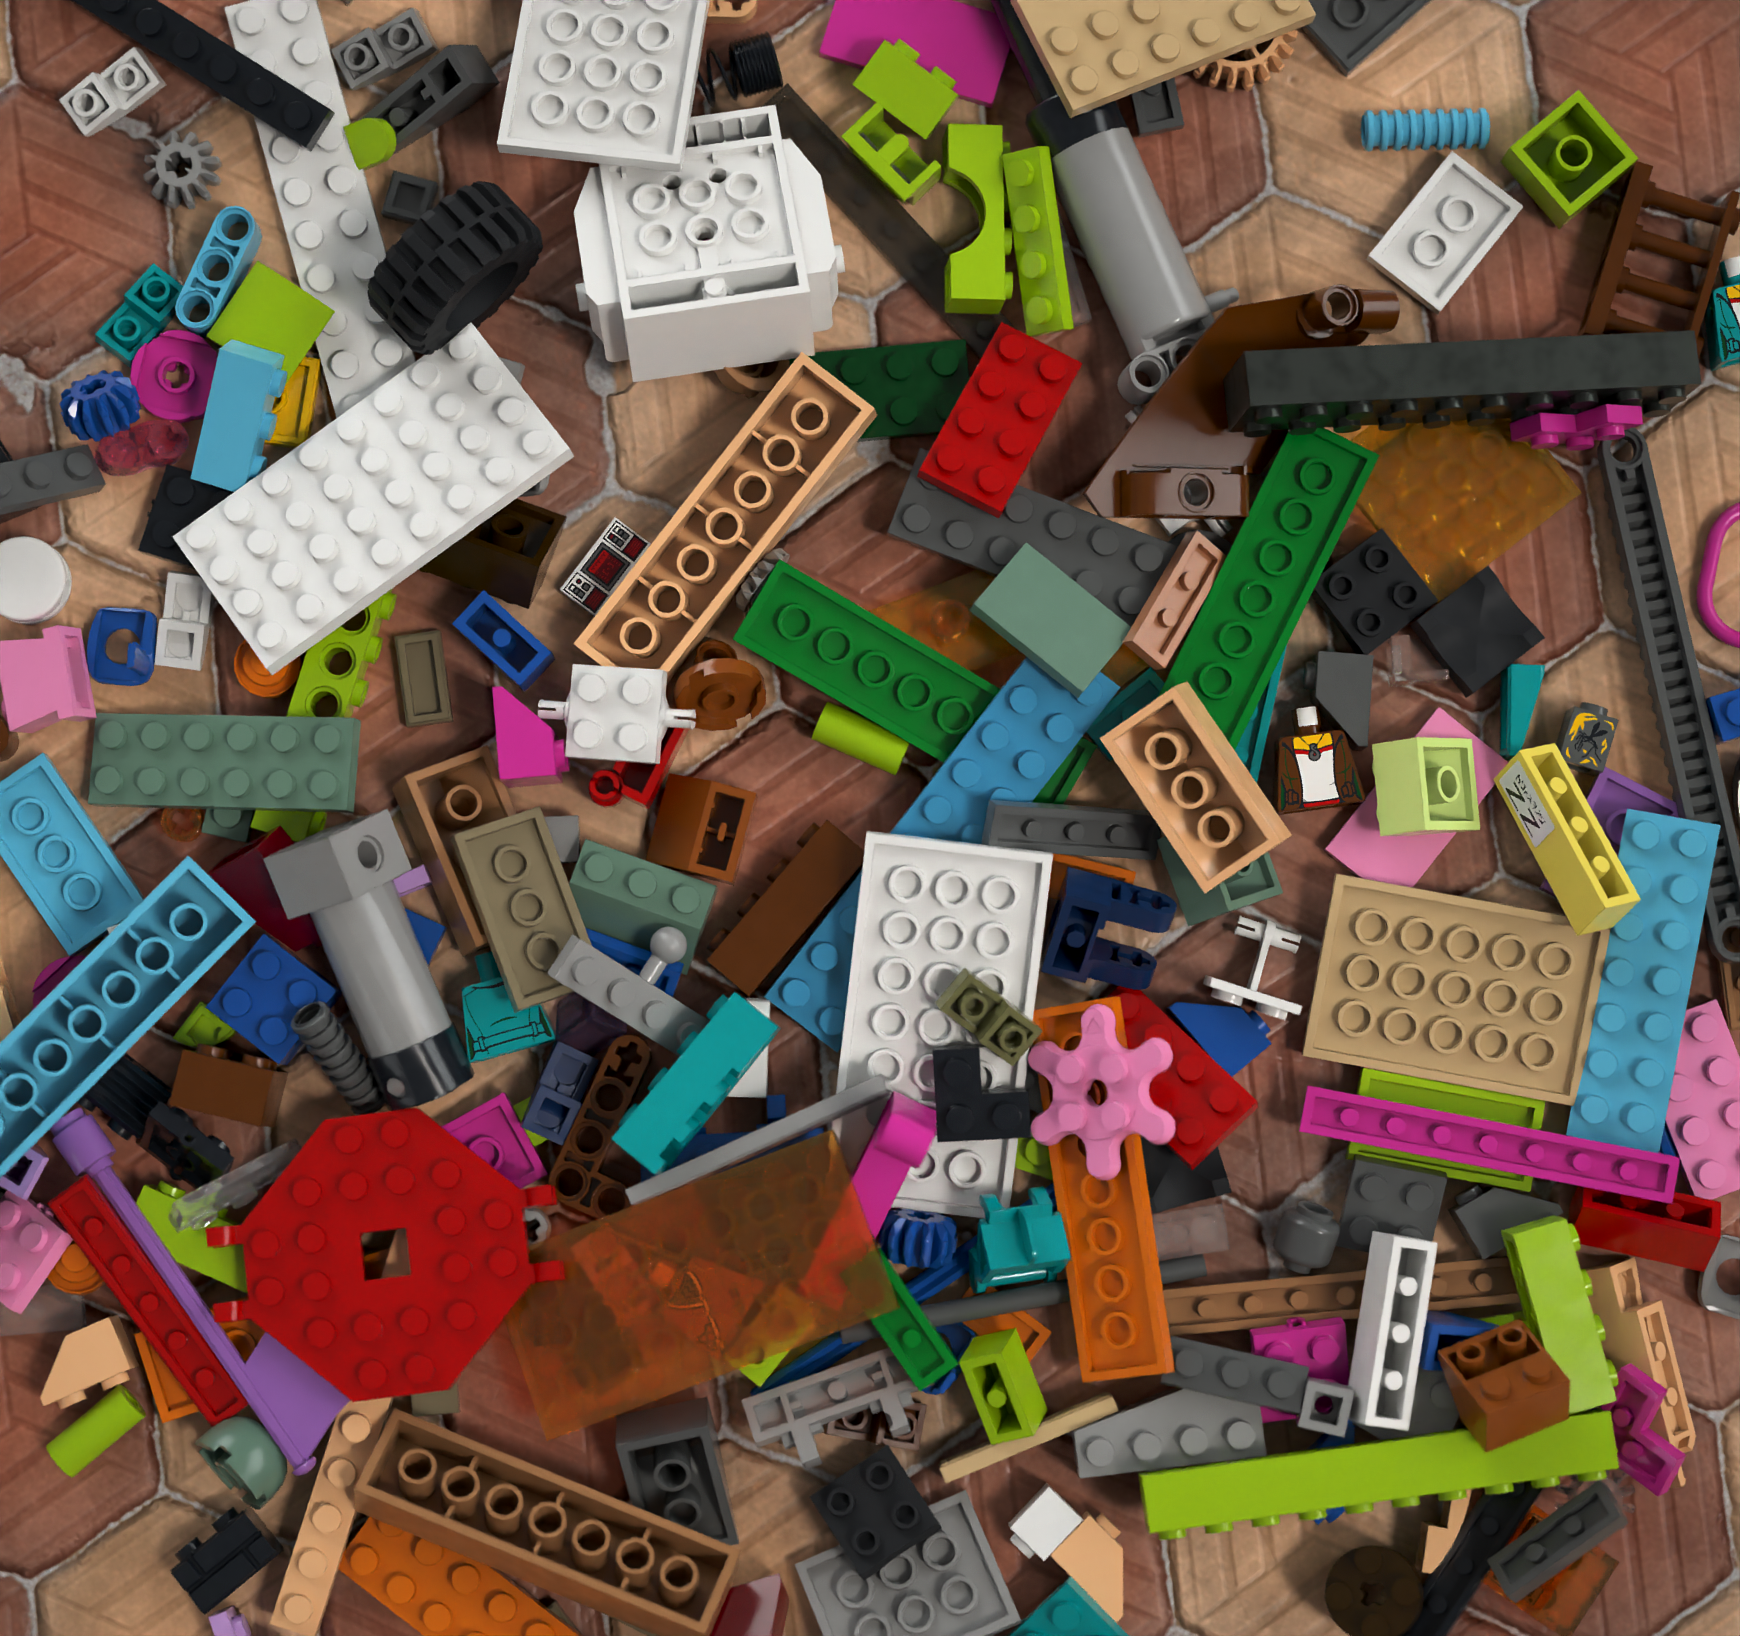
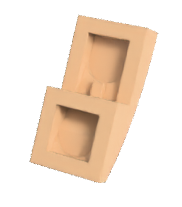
M1466 1489L1467 1498L1443 1501L1440 1523L1421 1520L1415 1567L1422 1573L1432 1574L1453 1545L1465 1518L1472 1489Z

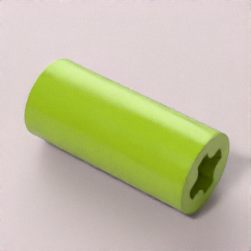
M830 702L826 703L811 738L895 776L910 744L877 723Z
M119 1384L47 1444L46 1449L58 1467L68 1476L74 1477L146 1416V1413L133 1394L123 1385Z

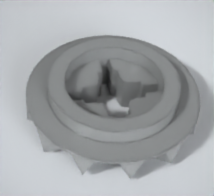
M781 548L767 553L741 585V589L736 595V606L744 613H747L778 559L787 563L790 555Z

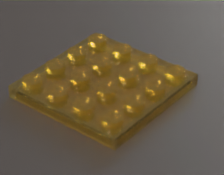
M1511 418L1495 419V422L1484 426H1468L1467 420L1450 421L1451 423L1448 426L1434 429L1424 428L1423 423H1406L1404 428L1392 431H1382L1378 429V425H1370L1350 440L1380 455L1356 505L1376 531L1382 528L1438 599L1435 606L1582 493L1547 448L1532 449L1531 442L1511 441Z

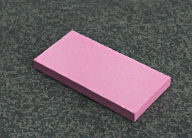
M1440 707L1433 712L1413 737L1472 739L1478 805L1495 785L1493 779L1509 763ZM1375 785L1365 797V801L1357 807L1325 847L1324 851L1356 877L1414 887L1457 832L1415 836H1380L1379 822L1376 815L1377 796Z

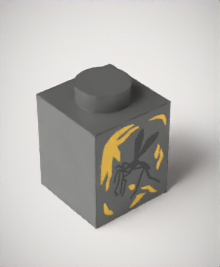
M1582 702L1580 708L1574 706L1565 712L1556 745L1569 769L1591 776L1603 773L1619 721L1607 716L1608 709L1592 703Z

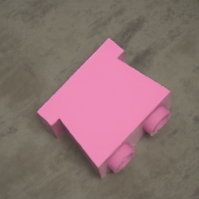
M57 625L42 629L44 638L0 641V682L4 699L1 704V710L5 721L8 723L9 731L34 733L61 720L82 722L97 718L81 628Z

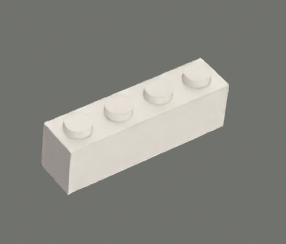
M1372 1231L1348 1386H1351L1355 1391L1349 1419L1364 1425L1409 1430L1438 1243L1414 1237Z

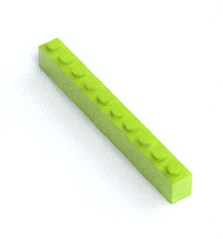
M1596 1409L1571 1414L1569 1419L1487 1453L1466 1427L1138 1473L1146 1530L1149 1533L1158 1532L1159 1540H1170L1186 1537V1528L1200 1526L1205 1527L1206 1534L1234 1530L1233 1522L1251 1520L1252 1527L1280 1524L1279 1515L1298 1513L1300 1521L1314 1520L1327 1517L1326 1509L1345 1507V1514H1357L1373 1511V1502L1391 1500L1392 1507L1394 1508L1408 1507L1420 1504L1419 1496L1438 1494L1439 1501H1450L1467 1498L1466 1489L1484 1487L1485 1494L1487 1495L1501 1494L1514 1491L1513 1483L1531 1481L1532 1488L1560 1485V1476L1574 1474L1578 1475V1481L1580 1482L1601 1480L1607 1478L1606 1470L1619 1468L1611 1411Z

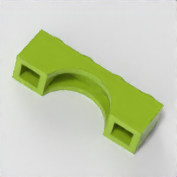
M948 123L942 139L943 183L959 190L970 200L979 220V236L968 247L950 254L945 266V313L999 314L1005 300L1012 298L1013 274L1012 272L1005 271V255L1010 256L1012 250L1011 228H1004V212H1009L1010 210L1006 184L1003 181L1004 167L1002 159L1003 154L1010 153V142L1003 141L1002 125Z

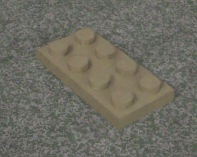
M540 806L454 834L450 838L514 1012L517 1013L575 992L547 973L572 934L591 945Z

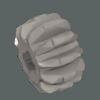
M176 131L170 132V144L167 146L158 139L154 140L153 145L159 154L145 155L144 162L152 169L143 174L146 183L154 185L151 191L153 196L157 200L167 197V204L173 209L179 206L182 199L189 209H194L196 207L195 196L199 194L204 200L210 201L212 195L206 186L220 185L221 179L214 171L222 166L217 156H210L214 149L211 143L204 141L198 144V137L194 132H189L182 142ZM187 163L190 169H185L188 174L179 178L174 171L180 172L178 166Z

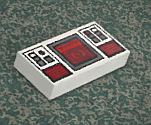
M615 517L560 588V591L595 617L651 544Z

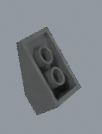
M703 1397L616 1416V1449L632 1505L725 1544H739L719 1440L708 1398Z

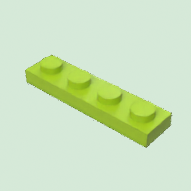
M1036 146L1003 154V167L1026 334L1030 337L1072 330L1074 325L1049 146Z

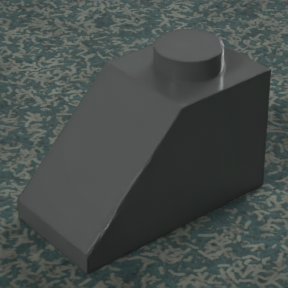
M1318 651L1313 656V662L1305 663L1303 689L1311 690V704L1319 707V713L1334 730L1344 731L1351 750L1362 751L1368 747L1374 655Z
M1475 1184L1456 1195L1454 1198L1458 1204L1448 1209L1475 1257L1483 1260L1505 1247L1501 1230L1551 1215L1558 1216L1563 1213L1562 1208L1557 1203L1496 1187L1481 1189L1479 1184Z

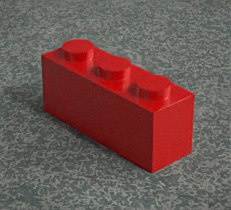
M1578 1186L1569 1205L1568 1224L1572 1223L1574 1225L1580 1244L1704 1272L1721 1238V1202L1674 1192L1673 1202L1669 1204Z

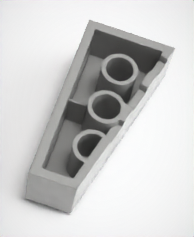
M1177 1387L1164 1390L1144 1400L1118 1408L1119 1412L1071 1431L1076 1473L1079 1478L1266 1456L1260 1406Z

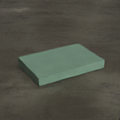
M1027 542L969 610L1077 698H1079L1121 647L1124 638L1131 626Z

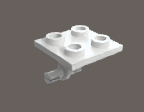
M1240 915L1237 923L1254 930L1250 931L1235 926L1234 934L1259 941V949L1247 987H1241L1205 975L1203 984L1213 987L1212 997L1241 1006L1244 997L1257 1001L1256 1011L1282 1020H1286L1288 1012L1300 1015L1302 1006L1257 992L1269 946L1272 945L1296 954L1299 946L1282 941V938L1300 943L1301 935L1276 928V923L1269 920L1263 924Z

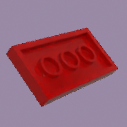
M1001 322L923 461L917 477L1000 518L1080 372L1083 363Z
M1118 986L1106 998L1120 997L1127 1049H1136L1151 1038L1165 1040L1172 1049L1173 1060L1166 1071L1153 1077L1149 1086V1095L1154 1105L1170 1113L1175 1121L1176 1129L1174 1136L1165 1145L1190 1170H1193L1259 1107L1258 1101L1141 990Z

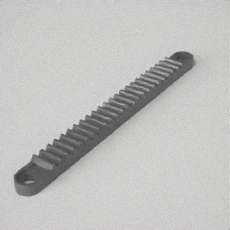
M1630 428L1624 430L1625 437L1620 439L1627 440L1634 449L1632 460L1621 462L1612 456L1610 445L1613 440L1600 441L1597 447V458L1605 488L1604 500L1609 506L1608 517L1612 520V535L1617 541L1616 553L1620 555V570L1625 576L1624 588L1629 594L1628 605L1632 608L1633 612L1632 623L1637 629L1636 641L1641 647L1640 658L1644 661L1645 665L1644 676L1649 682L1648 694L1653 700L1652 711L1657 717L1656 729L1661 735L1660 746L1665 753L1664 764L1669 770L1668 782L1673 788L1672 799L1676 802L1678 817L1721 825L1703 924L1711 953L1719 961L1727 964H1736L1740 962V952L1733 953L1728 951L1722 943V935L1728 927L1740 929V848L1648 446L1644 436L1637 429Z

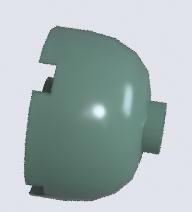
M234 1416L209 1428L195 1441L196 1445L203 1447L199 1451L202 1458L230 1490L235 1486L238 1489L243 1488L248 1492L241 1500L256 1510L261 1509L282 1487L288 1472L287 1458L263 1423L259 1424L250 1417Z

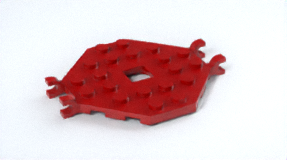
M419 1108L324 1119L241 1225L205 1228L207 1247L209 1248L243 1245L248 1300L213 1304L214 1322L229 1323L252 1320L353 1402L450 1390L460 1378L461 1373L475 1355L486 1345L503 1323L504 1318L518 1300L525 1295L532 1284L566 1280L564 1261L555 1260L531 1264L525 1209L558 1205L556 1186L550 1184L526 1189L519 1188ZM406 1228L411 1275L367 1280L362 1246L363 1234Z

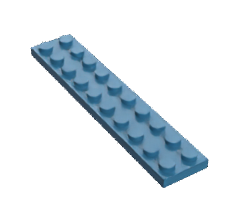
M1025 657L893 827L890 834L981 844L989 800L1032 802L1117 693L1120 686L1102 672H1099L1079 698H1077L1029 658ZM862 869L764 994L767 1000H770L771 1003L836 1052L842 1047Z

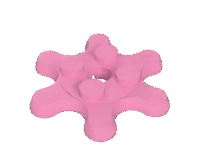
M1095 1004L1086 1009L1081 1018L1082 1039L1076 1049L1065 1051L1054 1042L1040 1041L1029 1052L1028 1063L1037 1074L1045 1076L1051 1083L1053 1090L1052 1103L1046 1111L1039 1113L1033 1119L1031 1134L1037 1142L1047 1146L1059 1143L1067 1135L1074 1134L1079 1136L1086 1147L1088 1171L1098 1180L1106 1181L1113 1179L1120 1171V1146L1128 1135L1139 1134L1150 1143L1156 1145L1165 1144L1174 1136L1176 1128L1172 1115L1154 1105L1149 1095V1086L1153 1077L1169 1068L1173 1060V1052L1170 1045L1161 1038L1148 1039L1136 1049L1124 1048L1118 1042L1115 1035V1014L1108 1006ZM1097 1079L1105 1084L1108 1092L1107 1099L1101 1106L1096 1104L1091 1095L1087 1093L1088 1090H1091L1092 1084Z

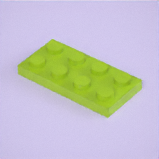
M1367 1068L1360 1069L1356 1095L1536 1130H1541L1546 1102L1544 1100ZM1348 1141L1345 1157L1348 1160H1353L1354 1155L1358 1154L1444 1171L1447 1174V1178L1531 1192L1533 1177Z

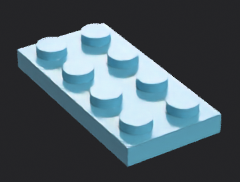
M41 753L0 782V855L67 954L74 957L109 933L108 927L120 924L145 897L47 754Z

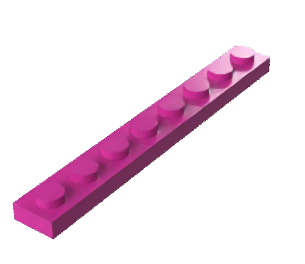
M1307 1086L1299 1132L1669 1204L1673 1202L1680 1157L1313 1086Z

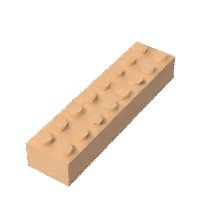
M801 352L577 638L574 645L601 666L667 671V685L741 589V585L749 577V574L764 559L766 554L773 550L877 416L875 408Z

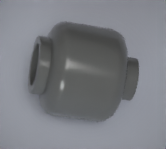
M1299 1201L1297 1206L1289 1207L1283 1212L1273 1241V1247L1276 1253L1285 1259L1283 1265L1286 1268L1298 1273L1309 1274L1311 1268H1323L1329 1264L1340 1234V1227L1333 1219L1334 1213L1330 1209L1313 1202Z

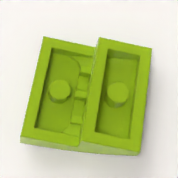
M257 261L206 337L221 347L233 339L285 355L281 370L287 371V383L335 311Z

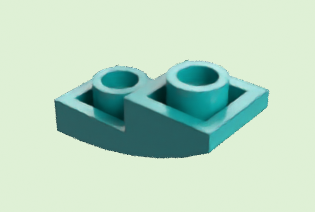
M153 263L124 294L122 306L96 332V342L131 368L138 350L145 343L149 344L153 339L159 337V334L163 332L175 316L176 302L183 285Z

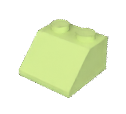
M1415 737L1372 744V771L1375 776L1376 815L1379 822L1380 836H1415L1480 830L1472 739Z

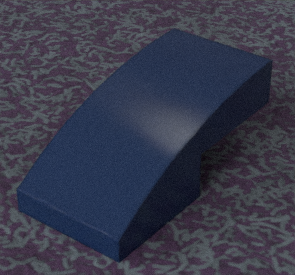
M555 1040L535 1085L520 1127L563 1146L583 1103L580 1101L599 1060Z

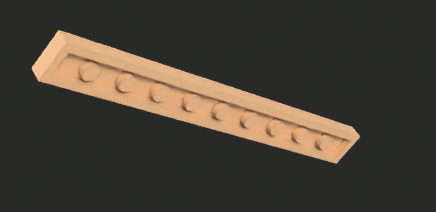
M406 1228L396 1230L381 1278L411 1275ZM393 1397L359 1402L350 1400L337 1414L270 1621L271 1625L305 1636H317L357 1513L355 1511L354 1488L383 1432Z

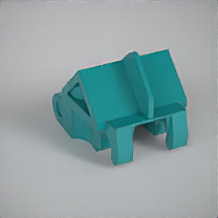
M1044 1187L1028 1189V1196L1032 1201V1205L1012 1208L1003 1207L994 1193L979 1195V1203L984 1210L985 1218L979 1219L977 1224L978 1241L974 1247L969 1249V1279L972 1291L975 1294L983 1293L986 1291V1287L1040 1279H1043L1045 1283L1056 1281L1057 1273H1061L1071 1260L1062 1216L1059 1211L1052 1212V1202Z

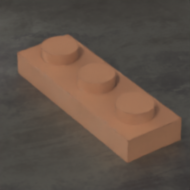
M1198 530L1185 534L1123 640V643L1154 670L1165 669L1210 592L1227 557Z

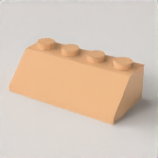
M1188 681L1172 687L1100 738L1204 893H1207L1292 836Z

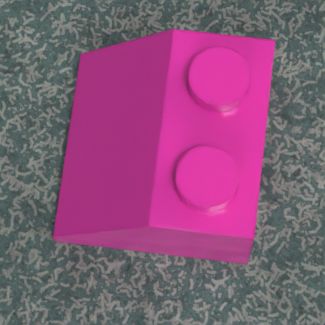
M502 686L492 687L500 781L508 788L563 783L562 772L570 771V759L565 757L566 744L564 739L559 740V737L550 726Z

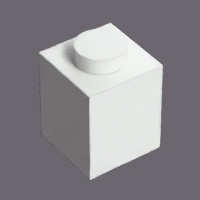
M1046 1483L1008 1523L1010 1529L1015 1532L1010 1541L1029 1559L1036 1553L1045 1561L1083 1519L1077 1511Z

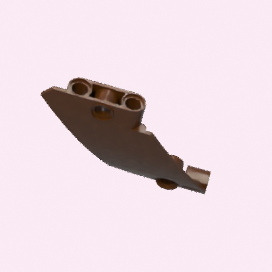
M1339 284L1308 294L1225 308L1184 356L1124 434L1083 492L1084 497L1099 517L1246 519V517H1249L1250 511L1248 475H1259L1283 443L1289 430H1271V434L1255 438L1245 437L1243 432H1229L1223 378L1244 351L1358 346L1365 341L1369 334L1390 332L1397 325L1400 314L1397 294L1390 290L1350 289L1348 286ZM1326 301L1331 305L1332 316L1327 312ZM1185 485H1187L1191 491L1190 503H1188L1184 497Z

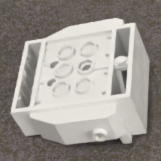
M776 105L691 117L682 172L600 163L598 167L589 169L574 209L584 283L575 284L580 312L589 310L592 331L604 343L605 356L608 361L630 360L633 382L724 369V367L733 368L797 358L801 352L807 356L815 355L813 332L825 331L833 326L832 307L838 296L837 273L845 272L842 246L834 245L821 175L791 138L782 139ZM703 238H709V239H710V240H706V241H700V240L703 239Z

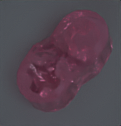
M149 420L133 426L127 431H119L115 434L114 438L111 436L103 437L95 449L94 459L102 472L110 476L135 475L154 467H165L167 464H175L186 451L189 437L186 429L174 420Z

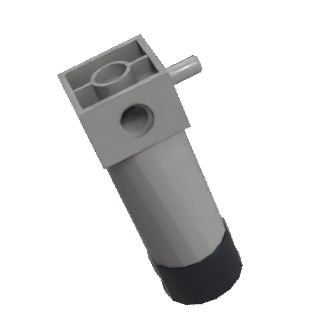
M388 809L323 829L264 858L263 860L287 918L292 919L310 913L368 1054V1063L387 1109L394 1111L428 1103L454 1091L458 1086L473 1078L475 1073L455 1024L450 1021L393 881L394 878L410 871L412 867Z

